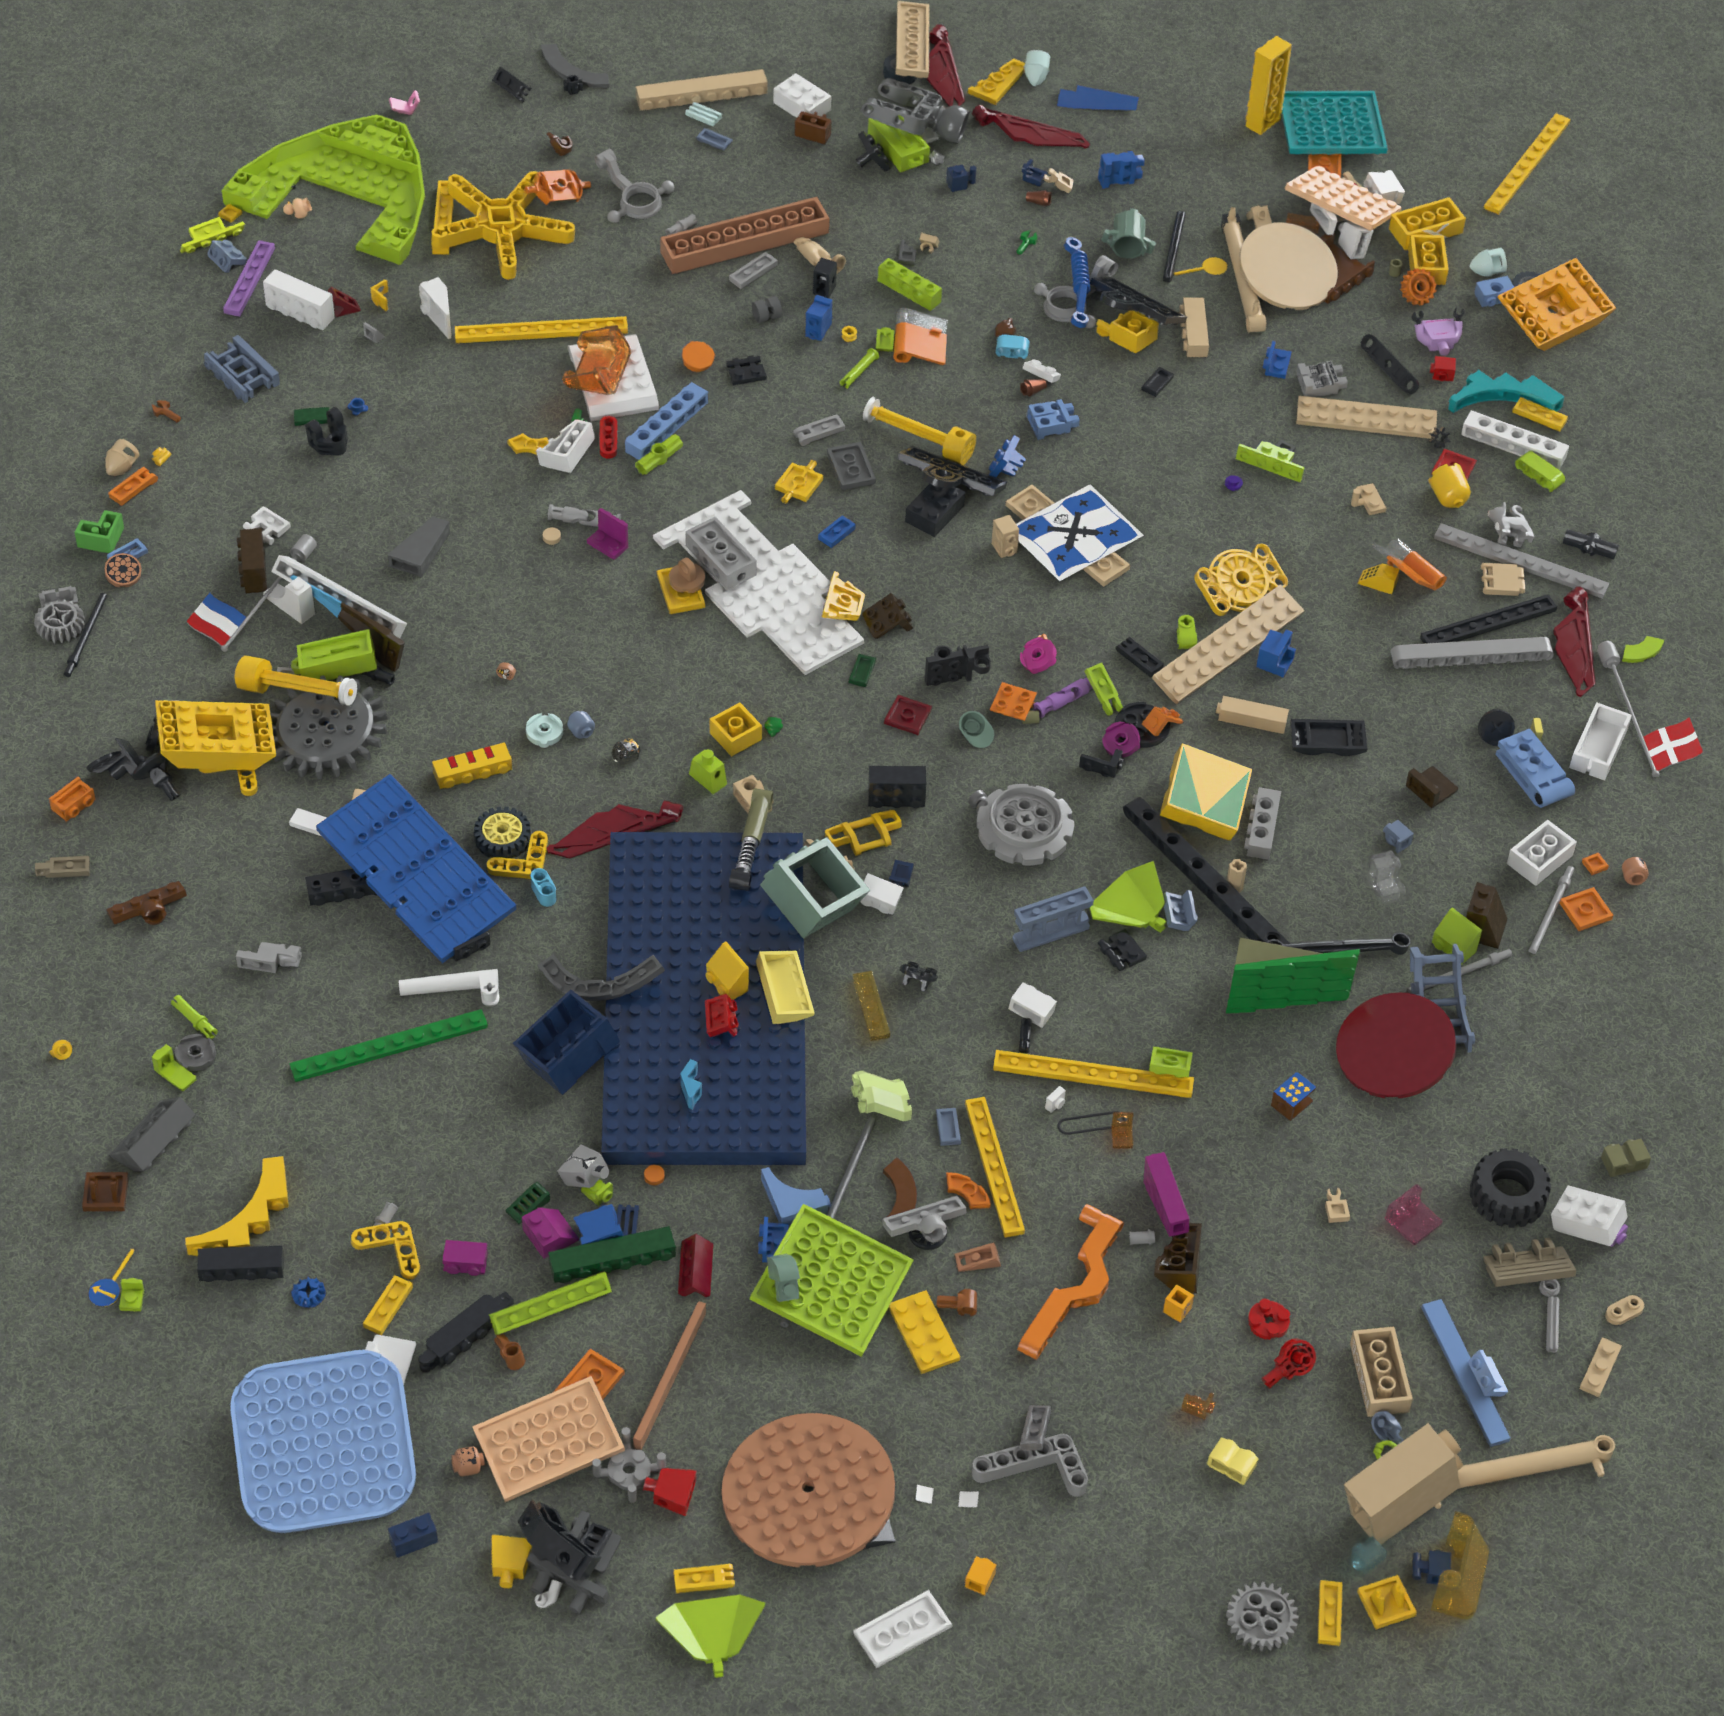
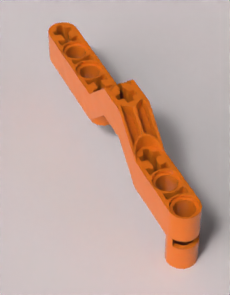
M1089 1204L1084 1206L1079 1220L1094 1227V1229L1083 1244L1077 1257L1084 1262L1088 1275L1082 1285L1065 1289L1055 1288L1022 1337L1017 1350L1035 1360L1039 1358L1048 1344V1338H1052L1058 1328V1323L1063 1321L1071 1307L1079 1308L1098 1304L1108 1289L1109 1277L1102 1259L1108 1252L1106 1251L1107 1248L1111 1247L1116 1240L1118 1231L1121 1232L1124 1222L1109 1214L1102 1213L1101 1210Z

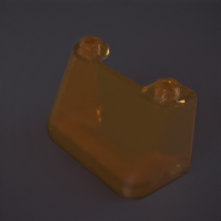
M617 325L582 331L577 345L583 355L575 374L571 370L564 373L562 378L564 384L568 388L603 395L615 394L631 355V349L627 340Z

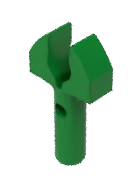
M1030 230L1022 232L1020 239L1023 242L1016 250L1017 254L1021 255L1029 244L1035 245L1037 243L1038 237L1036 232L1033 237L1029 238L1027 237L1030 235Z

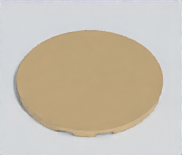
M1289 223L1266 224L1252 231L1241 247L1239 267L1243 278L1246 279L1250 289L1256 295L1274 306L1283 309L1294 308L1295 310H1305L1315 305L1318 306L1327 299L1328 291L1336 285L1338 270L1331 250L1322 239L1303 227Z

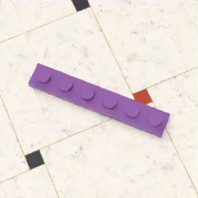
M258 240L223 308L224 314L241 316L275 250L274 243Z

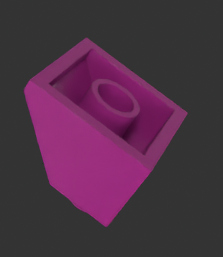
M538 1208L522 1216L523 1231L543 1259L548 1257V1252L564 1249L579 1241L578 1236L558 1209Z

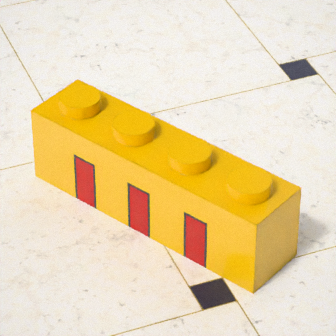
M504 742L432 761L433 773L440 789L452 788L454 785L461 783L467 784L476 779H486L491 775L507 773L512 770V759Z

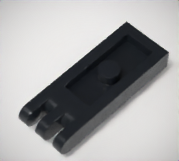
M501 66L492 79L493 82L522 102L525 99L521 95L528 96V93L524 90L530 91L532 89Z
M1128 637L1126 641L1121 642V645L1119 644L1115 647L1117 652L1150 678L1164 667L1163 662L1131 637Z

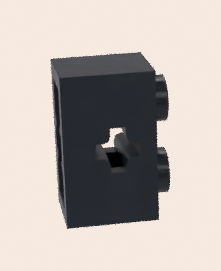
M821 257L813 270L814 295L829 299L836 287L837 262Z

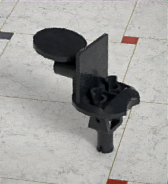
M115 738L121 748L120 751L104 755L87 766L89 772L102 773L109 770L116 780H119L128 772L134 780H143L151 777L154 786L162 788L170 801L175 800L176 796L179 797L181 795L171 782L174 777L167 772L169 760L160 751L153 753L150 757L138 756L129 741Z

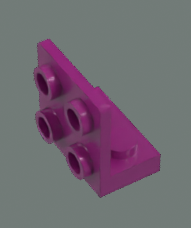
M600 508L598 510V530L587 539V544L615 560L628 549V525L625 521Z

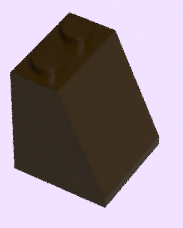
M1477 882L1466 918L1482 930L1479 944L1498 949L1508 918L1496 887Z

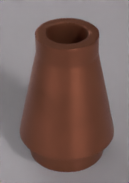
M1047 190L1027 192L1026 194L1027 202L1044 207L1051 204L1052 194Z
M1045 379L1024 380L1020 384L1021 393L1029 397L1047 387Z

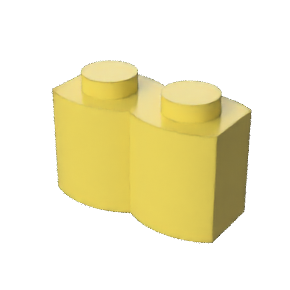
M1220 1438L1208 1457L1207 1465L1245 1485L1257 1466L1258 1458L1252 1451L1239 1448L1233 1440Z

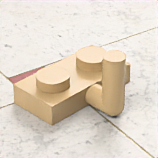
M1373 483L1358 486L1353 490L1351 501L1353 507L1364 505L1369 515L1386 512V506Z

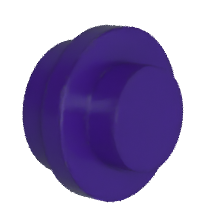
M1232 475L1225 479V486L1231 491L1239 490L1242 487L1243 481L1238 476Z

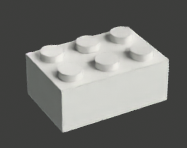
M794 74L774 88L773 103L796 118L801 111L811 114L818 112V116L822 117L823 114L831 110V95L798 74Z
M1546 820L1510 850L1507 864L1537 886L1573 856L1577 841L1549 820Z
M1568 1185L1551 1213L1553 1229L1558 1232L1611 1246L1627 1219V1211L1624 1200Z

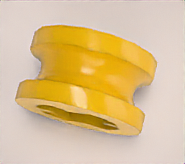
M846 326L842 329V339L844 341L852 342L856 340L857 329L855 327Z

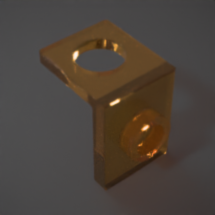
M1113 1112L1111 1124L1113 1148H1133V1112ZM1120 1117L1128 1118L1126 1121H1118L1117 1119Z

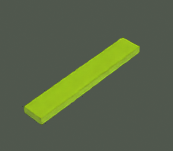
M602 1272L489 1314L495 1335H499L608 1294L612 1290L606 1272Z

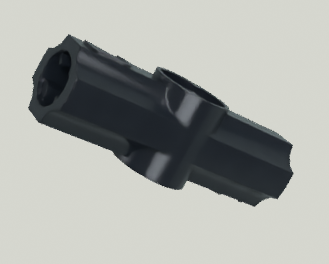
M1567 529L1563 539V544L1579 548L1583 554L1587 553L1590 556L1598 554L1610 559H1615L1619 547L1617 544L1601 540L1600 536L1593 532L1585 535Z

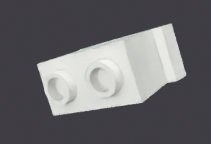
M1392 170L1385 173L1368 172L1364 181V187L1369 192L1379 194L1388 201L1401 204L1405 191Z

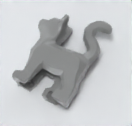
M1503 502L1501 507H1495L1493 510L1488 511V517L1494 522L1495 530L1499 534L1497 540L1499 544L1505 545L1507 536L1515 538L1513 545L1521 547L1525 539L1532 543L1534 539L1533 531L1525 517L1519 513L1522 511V507L1518 505L1512 506L1510 508L1512 517H1506V502Z

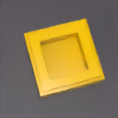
M228 204L218 212L219 217L230 223L242 215V210L231 204Z

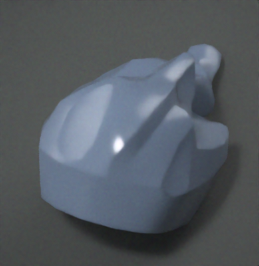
M1388 1411L1375 1413L1372 1417L1371 1425L1377 1437L1382 1441L1389 1438L1397 1445L1403 1442V1438L1399 1435L1402 1428L1397 1419Z

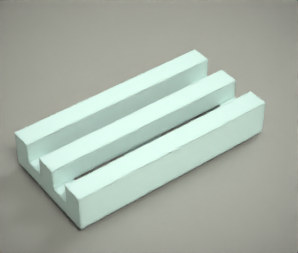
M693 102L689 110L685 111L687 116L710 126H714L722 118V113L696 102Z

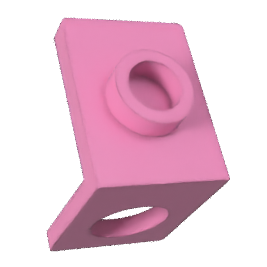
M414 90L408 102L391 97L389 99L393 111L412 115L420 102L416 90Z

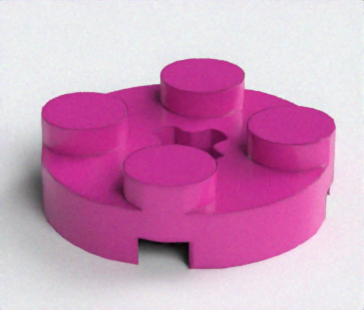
M1042 637L1034 638L1027 642L1023 653H1020L1022 665L1033 674L1046 670L1057 661L1055 646L1049 639L1046 640ZM1040 652L1041 655H1040L1039 657L1035 658V657L1037 656V653Z

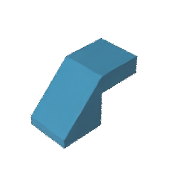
M692 1059L689 1060L681 1072V1087L690 1109H693L702 1095V1083L694 1080L698 1074V1062Z

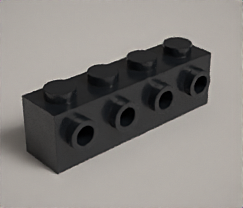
M353 869L305 877L310 906H321L329 902H342L351 898L360 899L368 895L377 896V894L366 883L367 877L361 878Z
M283 1246L198 1249L197 1272L199 1281L274 1280L284 1278Z

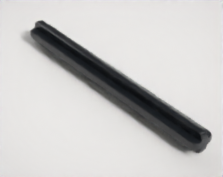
M1179 210L1176 214L1163 273V282L1170 283L1172 281L1186 213L1184 211L1181 212Z

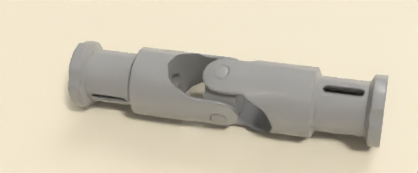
M553 504L549 506L548 520L557 519L565 523L579 522L582 525L598 527V511L579 510L567 506L564 508L554 507ZM589 514L596 516L595 519L589 521ZM621 514L614 515L621 520Z

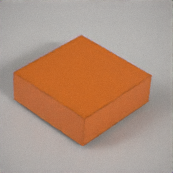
M1599 852L1582 859V863L1591 875L1605 871L1609 867Z

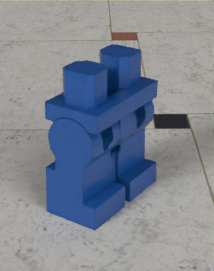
M1133 151L1123 152L1119 155H1115V153L1101 154L1098 179L1102 188H1109L1110 184L1116 183L1127 184L1129 182V184H1134L1135 179L1142 178V169L1138 166H1144L1143 156L1134 155Z

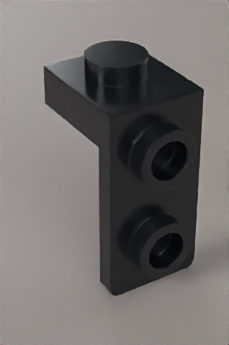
M1115 749L1110 762L1081 754L1079 767L1085 771L1100 773L1104 777L1115 778L1118 769L1122 770L1125 759H1122L1123 751Z

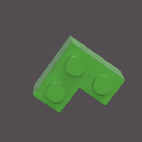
M104 510L98 523L80 520L75 530L77 547L111 553L124 530L122 514Z

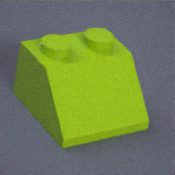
M1452 907L1434 931L1432 943L1436 949L1442 950L1446 954H1452L1453 944H1457L1459 950L1463 952L1464 963L1476 953L1482 930Z

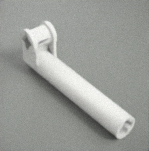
M497 969L399 980L400 996L481 989V999L484 1005L492 1007L499 1002Z

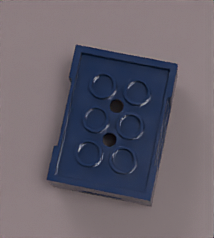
M570 990L512 1044L528 1067L561 1095H564L577 1082L578 1078L604 1054L609 1053L621 1040L606 1017L574 991Z

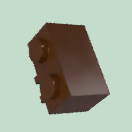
M801 111L795 120V136L825 145L831 136L832 120L826 118L827 115L825 114L821 117L818 116V112L811 114Z

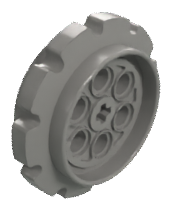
M1028 784L1009 785L1005 791L998 789L985 799L986 806H980L978 810L976 826L979 829L978 837L987 850H995V857L1008 863L1019 862L1026 866L1043 864L1045 858L1053 860L1060 856L1066 850V843H1070L1073 837L1074 821L1071 820L1072 811L1064 799H1056L1055 792L1042 786L1033 787Z

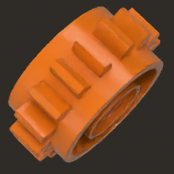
M1416 268L1408 271V275L1403 276L1404 280L1400 282L1402 284L1400 291L1403 293L1402 297L1407 299L1406 302H1412V305L1418 304L1420 306L1424 305V303H1429V299L1434 298L1433 294L1437 291L1435 290L1437 283L1434 281L1435 277L1430 275V271L1425 272L1424 268L1420 270Z

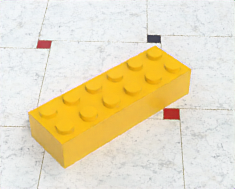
M1278 36L1268 40L1265 45L1256 50L1254 55L1255 61L1245 126L1259 135H1262L1280 121L1292 44Z

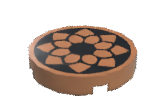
M125 553L115 554L110 557L104 568L106 579L116 587H130L136 584L140 579L142 570L139 561L132 555Z

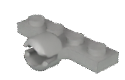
M954 1196L883 1218V1226L891 1237L919 1230L927 1241L934 1243L941 1241L947 1233V1226L943 1221L966 1214V1207L958 1196Z

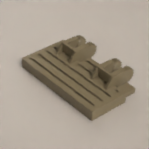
M1550 1238L1544 1239L1545 1248H1542L1537 1239L1532 1240L1531 1245L1535 1255L1532 1250L1515 1252L1510 1243H1505V1253H1502L1499 1245L1496 1244L1492 1246L1494 1258L1492 1255L1483 1256L1486 1270L1495 1287L1575 1277L1576 1269L1564 1247H1555Z

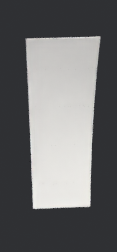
M917 1485L916 1500L932 1503L933 1488ZM960 1491L958 1507H977L979 1492Z

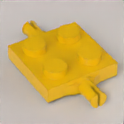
M811 460L807 466H800L792 462L775 484V490L785 493L781 498L783 503L787 504L791 497L807 502L823 481V475L813 470L817 465L816 461L813 462Z

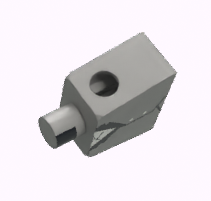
M581 1144L557 1171L564 1184L573 1187L590 1188L599 1178L605 1179L609 1175L608 1166L602 1155Z

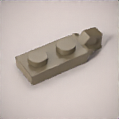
M89 856L50 858L45 863H35L36 876L48 878L90 876Z

